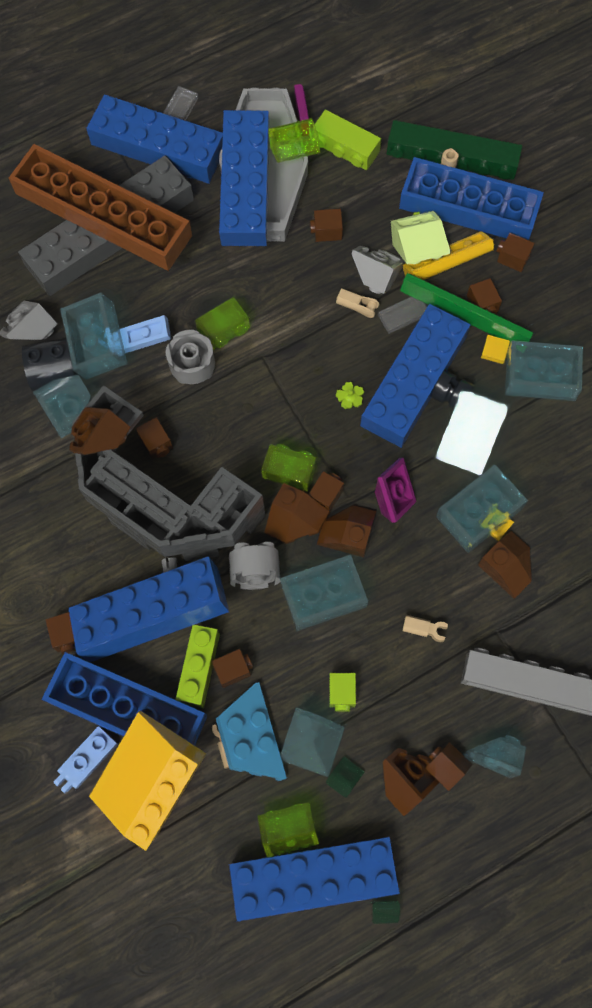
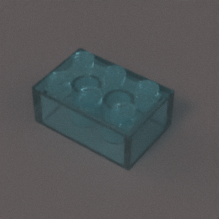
M98 293L60 309L73 371L87 380L128 364L114 303L103 293Z
M511 341L507 351L505 395L576 401L582 390L583 346Z
M462 389L435 458L481 475L508 405Z
M493 465L441 506L436 517L469 553L519 513L528 500L496 465Z
M351 555L280 578V586L296 631L366 608L368 604V599Z

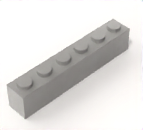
M474 648V651L470 650L466 655L461 684L592 716V680H590V676L587 674L574 673V675L564 673L565 670L562 668L549 667V669L539 667V663L529 660L521 663L514 661V657L499 654V657L489 655L488 650Z

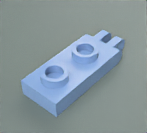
M163 315L119 329L118 334L110 337V342L114 343L111 345L112 351L128 353L170 340L168 318Z
M98 726L58 769L57 772L60 775L54 781V784L58 787L66 779L68 782L61 788L64 794L72 787L77 789L115 749L118 743Z

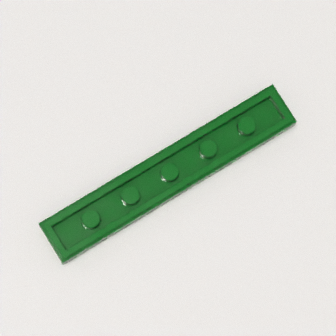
M407 273L400 289L401 292L428 305L431 304L495 337L510 340V344L522 350L525 349L533 335V332L416 276Z

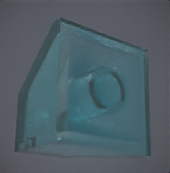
M296 707L282 749L281 760L329 777L345 727L320 715Z

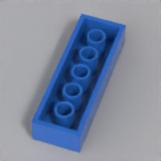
M105 94L86 128L91 145L148 164H152L166 156L182 175L208 184L218 167L223 143L222 132Z
M224 110L219 226L221 246H267L269 111Z
M414 157L401 193L399 209L413 213L420 212V214L434 211L445 222L483 231L506 239L509 233L529 240L544 192Z
M429 304L362 414L360 426L402 448L430 401L432 392L444 370H448L464 343L471 324Z
M209 556L68 608L76 653L89 663L229 612L219 570Z
M66 652L41 699L123 737L137 713L142 711L194 746L208 717L204 712Z
M389 837L229 864L237 921L399 894Z

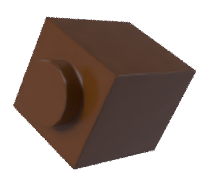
M341 209L314 210V219L310 220V232L315 233V241L342 240Z
M509 233L506 241L502 239L496 252L500 253L497 262L522 273L535 243Z
M491 278L469 286L466 296L468 301L493 314H497L502 300Z
M157 417L136 428L139 438L152 460L156 457H164L173 449L171 441Z
M323 471L308 495L330 512L344 490V483L336 474H327Z
M69 612L45 619L52 648L57 652H61V654L75 651Z
M240 649L212 661L223 688L251 676L249 669L253 668L248 654L242 655Z
M449 742L443 749L438 746L429 756L432 761L426 769L449 791L468 772L473 764Z

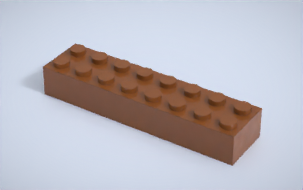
M33 144L9 176L15 194L167 271L170 270L192 237L189 220L36 144Z

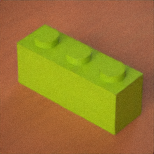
M327 110L322 113L312 127V142L316 146L324 148L335 156L342 157L354 166L361 167L366 171L380 152V137Z
M192 625L176 701L188 706L204 709L213 669L212 661L215 660L220 637L218 629Z

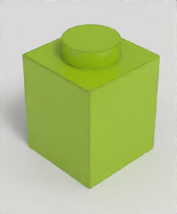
M330 673L329 675L330 707H335L336 712H349L350 707H355L356 705L355 673Z

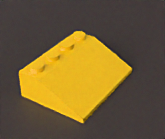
M139 711L89 797L124 837L146 851L165 824L206 753L150 716Z

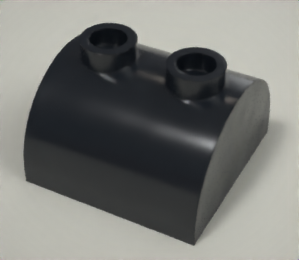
M70 338L22 347L24 371L32 391L78 383Z

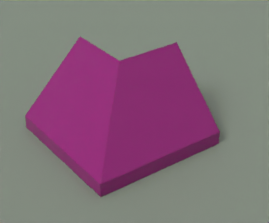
M404 458L396 460L378 477L375 488V495L381 514L392 523L397 522L417 502Z

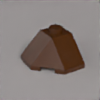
M85 407L72 426L71 434L75 436V440L70 443L69 450L73 453L86 455L118 448L126 440L127 432L131 427L109 409Z
M283 483L271 505L264 533L288 544L294 542L297 538L318 534L330 512L305 492Z
M352 505L326 519L321 528L317 545L364 557L376 511Z
M512 531L499 540L482 557L478 564L483 571L514 599L532 581L530 547Z
M397 748L383 761L385 793L393 806L405 816L440 782L426 769L431 762L427 756L420 754L417 757L407 754V750Z

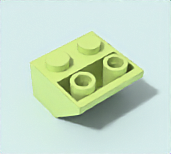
M434 211L391 221L393 247L406 264H418L423 260L439 259L444 255L450 254L442 221Z

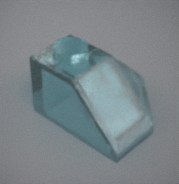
M79 375L53 380L33 392L61 438L71 433L72 422L87 406L91 396Z
M506 735L505 738L499 737L467 750L463 756L471 762L511 779L521 774L526 747L520 745L521 741L519 739Z

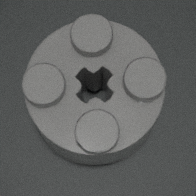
M184 330L174 335L172 341L166 347V357L170 371L179 383L197 384L212 376L215 367V357L211 341L206 336L199 334L195 330Z
M263 542L249 546L248 543H237L234 545V550L229 553L230 584L235 587V583H238L241 589L255 590L268 588V583L273 581L274 586L280 583L279 552L274 548V543Z

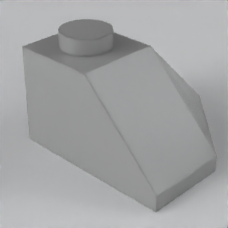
M358 246L353 249L352 257L363 284L368 286L370 291L377 294H384L390 290L405 261L384 250L368 252L369 248L364 246Z
M24 300L8 315L6 319L8 326L1 329L0 335L7 339L42 340L48 338L53 333V328L57 323L39 303Z

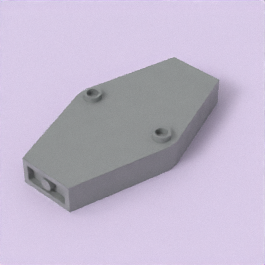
M255 87L243 89L236 110L269 111L267 241H285L308 175L307 150L287 89H259ZM222 149L219 157L220 170H222Z

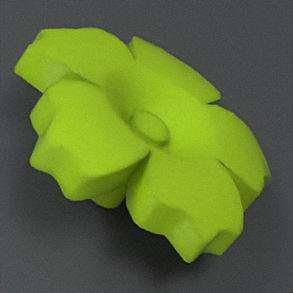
M346 382L342 386V390H337L336 397L339 402H342L341 407L351 409L352 406L357 408L361 406L363 400L361 396L364 394L363 387L355 386L353 388L352 382Z

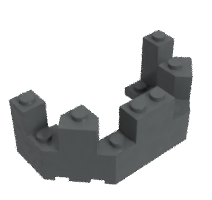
M104 385L86 406L112 411L131 427L127 435L144 416L139 409ZM79 414V415L77 416V418L72 422V426L74 425V423L76 422V420L78 419V417L80 416V414ZM117 448L86 455L75 453L79 476V490L87 502L107 515L110 522L146 549L150 550L153 548L164 557L182 554L185 562L199 560L208 556L210 558L218 557V548L234 546L245 531L252 534L265 517L262 494L223 467L219 469L190 506L114 453Z

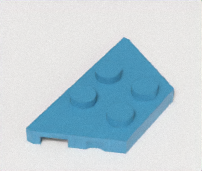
M257 682L216 718L217 726L230 770L246 771L252 775H263L282 781L287 778L262 690L259 682Z

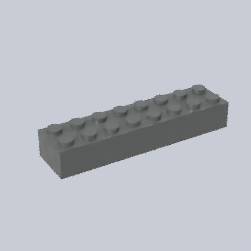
M163 156L119 185L173 213L194 200L190 183L166 156ZM66 220L18 251L26 268L50 297L122 249V247Z

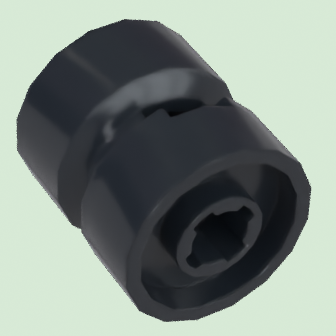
M444 370L436 383L431 398L441 403L447 401L449 407L461 412L472 393L474 384L464 379L458 381L456 375Z

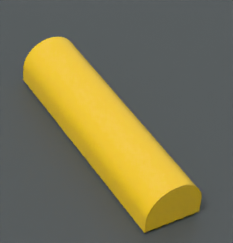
M483 231L450 244V254L444 255L439 259H427L418 264L405 263L402 265L404 274L406 276L409 273L425 280L493 251V239Z

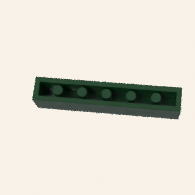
M393 120L386 155L410 160L416 157L441 164L443 152L452 148L459 154L456 165L457 169L475 172L480 175L514 180L522 145Z

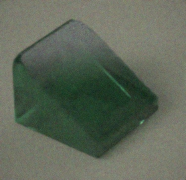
M343 757L326 780V784L347 798L364 774V771Z
M375 901L371 903L372 922L374 924L399 922L400 903L398 901Z

